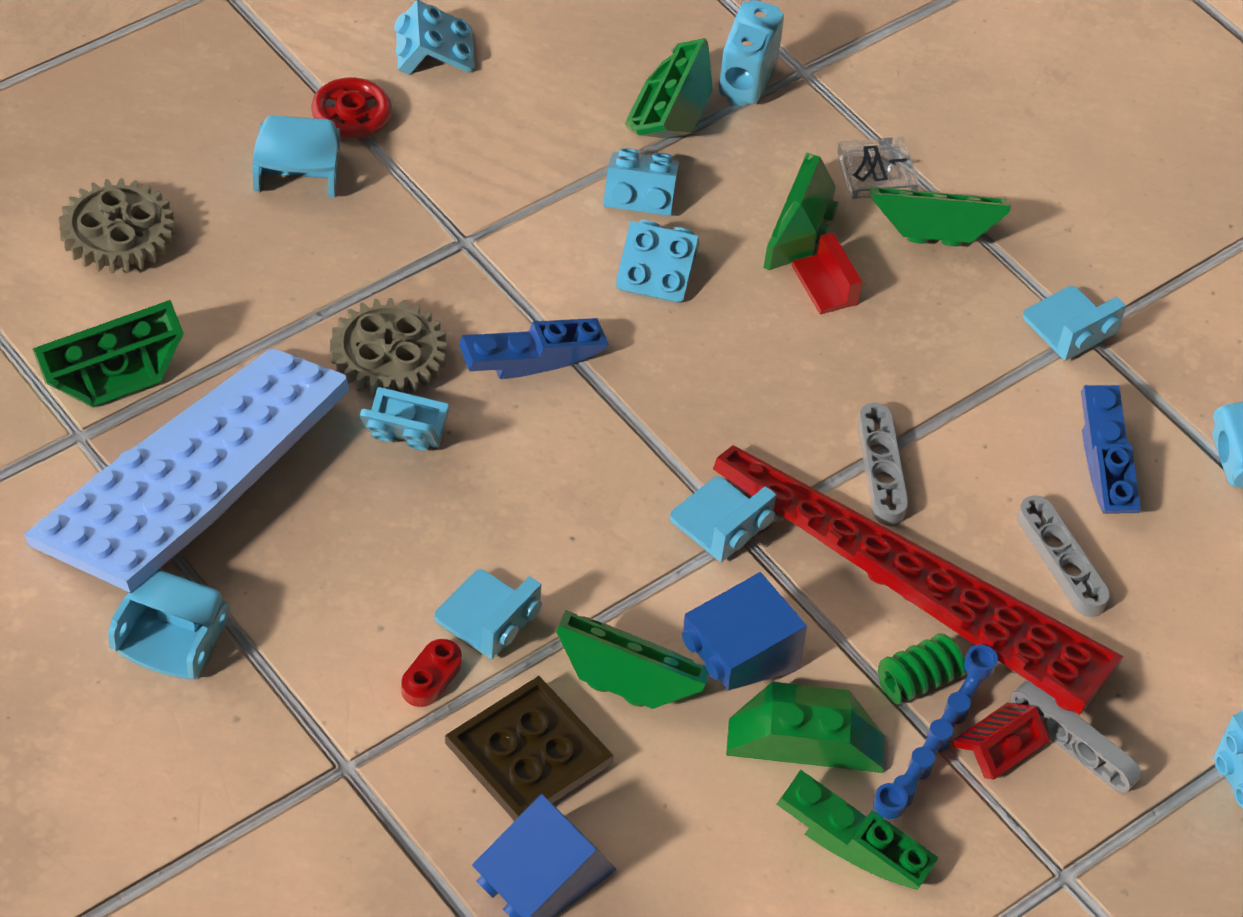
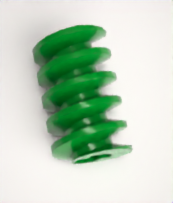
M938 633L931 637V640L925 639L918 645H912L905 651H898L892 657L887 656L880 660L878 665L879 682L887 697L894 704L900 705L901 695L910 701L915 698L916 692L921 695L928 692V685L936 689L941 686V679L949 683L954 679V674L958 677L964 676L966 674L964 668L965 659L957 644L950 637Z

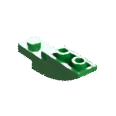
M801 769L776 804L806 825L808 829L804 835L823 848L860 869L898 885L918 890L939 858L873 810L867 816Z

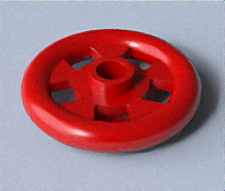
M346 77L330 81L322 86L313 97L311 112L313 118L332 120L336 128H340V137L353 139L367 137L381 130L390 119L392 104L386 91L376 83L362 78ZM328 99L336 101L334 108L325 106ZM375 99L378 106L369 108L367 101ZM336 116H338L341 120H344L346 122L342 124L334 121L333 119ZM366 116H368L371 119L370 121L362 124L358 122L364 119Z

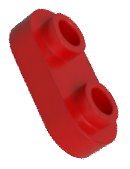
M436 639L428 643L402 676L401 694L404 700L416 707H426L433 704L461 669L462 651L460 647L448 639ZM438 654H446L448 656L440 657ZM425 680L426 683L418 684L415 681Z

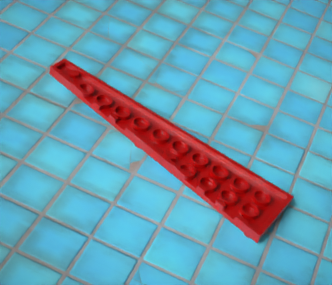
M732 445L716 458L713 466L714 471L752 496L763 487H768L776 494L774 511L867 572L868 578L874 583L888 586L905 600L913 603L974 645H986L996 652L999 662L1055 698V702L1060 708L1074 711L1080 715L1118 669L1124 657L1123 655L746 451Z

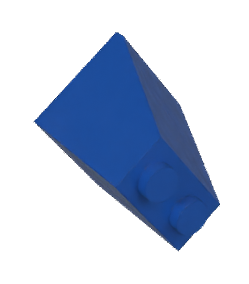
M759 572L685 613L682 639L686 647L691 652H696L705 662V667L714 680L719 679L729 691L793 673L800 669L807 625L767 578Z
M542 794L472 864L481 875L476 882L492 898L499 893L508 903L503 910L509 917H555L616 870L612 863Z

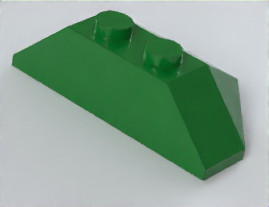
M706 38L678 43L672 49L673 54L662 61L647 78L625 122L629 130L639 136L657 138L686 136L693 133L713 90L709 45Z
M807 152L804 156V160L767 244L764 269L772 270L790 264L794 260L813 256L816 246L820 242L821 235L828 233L829 225L826 222L827 220H834L838 202L833 200L836 186L820 156Z
M875 186L870 188L872 200L903 237H908L907 240L909 242L919 244L928 243V239L942 240L941 243L943 245L954 247L962 246V242L972 243L1010 213L1011 207L1007 198Z
M168 300L40 345L32 350L47 385L92 408L160 383L184 332L172 302Z
M565 610L556 630L579 680L588 683L594 690L600 692L609 691L624 697L631 705L638 707L646 706L654 709L701 692L706 685L709 673L705 665L696 664L692 659L603 622L585 616H577V614Z
M771 682L733 714L728 721L726 756L883 773L885 735L850 690Z

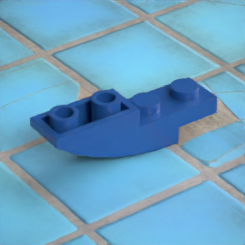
M598 318L534 321L527 332L462 335L459 343L469 372L496 370L499 379L523 377L559 369L606 350L609 345Z
M1084 385L1081 390L1085 420L1082 436L1090 478L1098 504L1103 514L1140 513L1141 507L1132 444H1127L1119 385Z

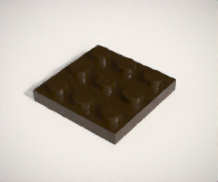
M537 676L445 735V744L514 821L541 794L553 804L613 764L614 755L540 676Z

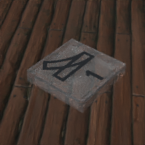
M904 137L839 142L837 152L852 199L872 198L870 194L871 186L918 191L919 182Z

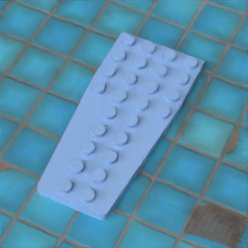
M277 349L267 350L138 445L121 453L117 460L94 475L89 482L67 497L62 504L46 517L40 519L35 526L24 534L28 546L127 592H133L219 518L348 393L350 388L346 376Z

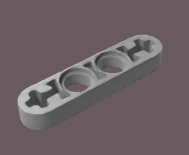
M869 403L863 406L860 411L858 432L874 518L881 524L888 526L898 525L905 518L908 499L891 411L886 406L880 403ZM871 418L876 419V422L880 424L878 431L874 432V421ZM875 444H881L886 446L889 452L877 454L870 447ZM878 473H887L890 474L895 481L891 483H883L880 482L875 475H877ZM887 496H891V507L895 510H889L888 505H885Z
M1034 495L1025 498L1018 512L1017 520L1073 607L1084 616H1099L1104 612L1109 600L1110 592L1052 504L1041 496ZM1049 536L1057 537L1062 541L1063 545L1061 547H1052L1045 542L1044 538ZM1066 564L1076 565L1081 569L1082 573L1070 575L1064 571L1062 566Z
M1025 681L1011 694V703L1036 706L1048 737L1114 790L1121 793L1128 792L1141 779L1142 772L1140 767L1128 754L1076 713L1060 708L1056 704L1055 698L1031 682Z

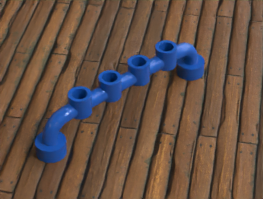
M975 645L968 650L964 661V668L968 675L958 692L949 695L944 714L940 719L934 720L931 723L924 745L912 752L907 771L904 775L896 777L893 783L883 784L877 789L873 806L876 813L881 817L896 819L904 813L906 807L912 804L917 790V783L919 780L930 776L935 762V755L937 752L948 748L953 734V727L955 724H961L966 720L971 699L982 680L989 678L994 673L998 657L992 648L986 645Z

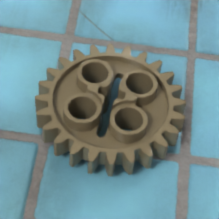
M123 178L119 179L117 185H112L109 179H105L104 187L100 188L93 182L91 183L92 191L88 192L80 188V198L70 196V206L62 207L63 216L59 217L61 241H64L65 251H72L73 260L83 258L84 267L89 266L93 262L96 263V270L98 272L105 265L110 266L111 273H115L118 266H123L126 272H130L131 264H136L140 269H143V260L147 259L155 263L156 253L165 254V245H172V235L175 234L174 211L170 209L169 200H162V193L160 191L151 194V185L149 184L139 189L137 180H134L127 186Z
M392 298L388 299L386 305H381L378 299H374L373 307L369 308L362 302L360 303L359 313L349 309L348 319L340 317L338 319V327H333L332 338L330 339L331 363L336 364V372L345 374L348 384L356 381L357 391H361L366 386L370 387V396L376 394L378 387L404 393L405 388H409L412 392L417 393L418 383L427 387L430 386V376L438 378L440 368L445 367V356H447L446 332L440 331V321H432V312L420 314L421 305L419 304L409 309L407 308V300H403L399 306H394Z

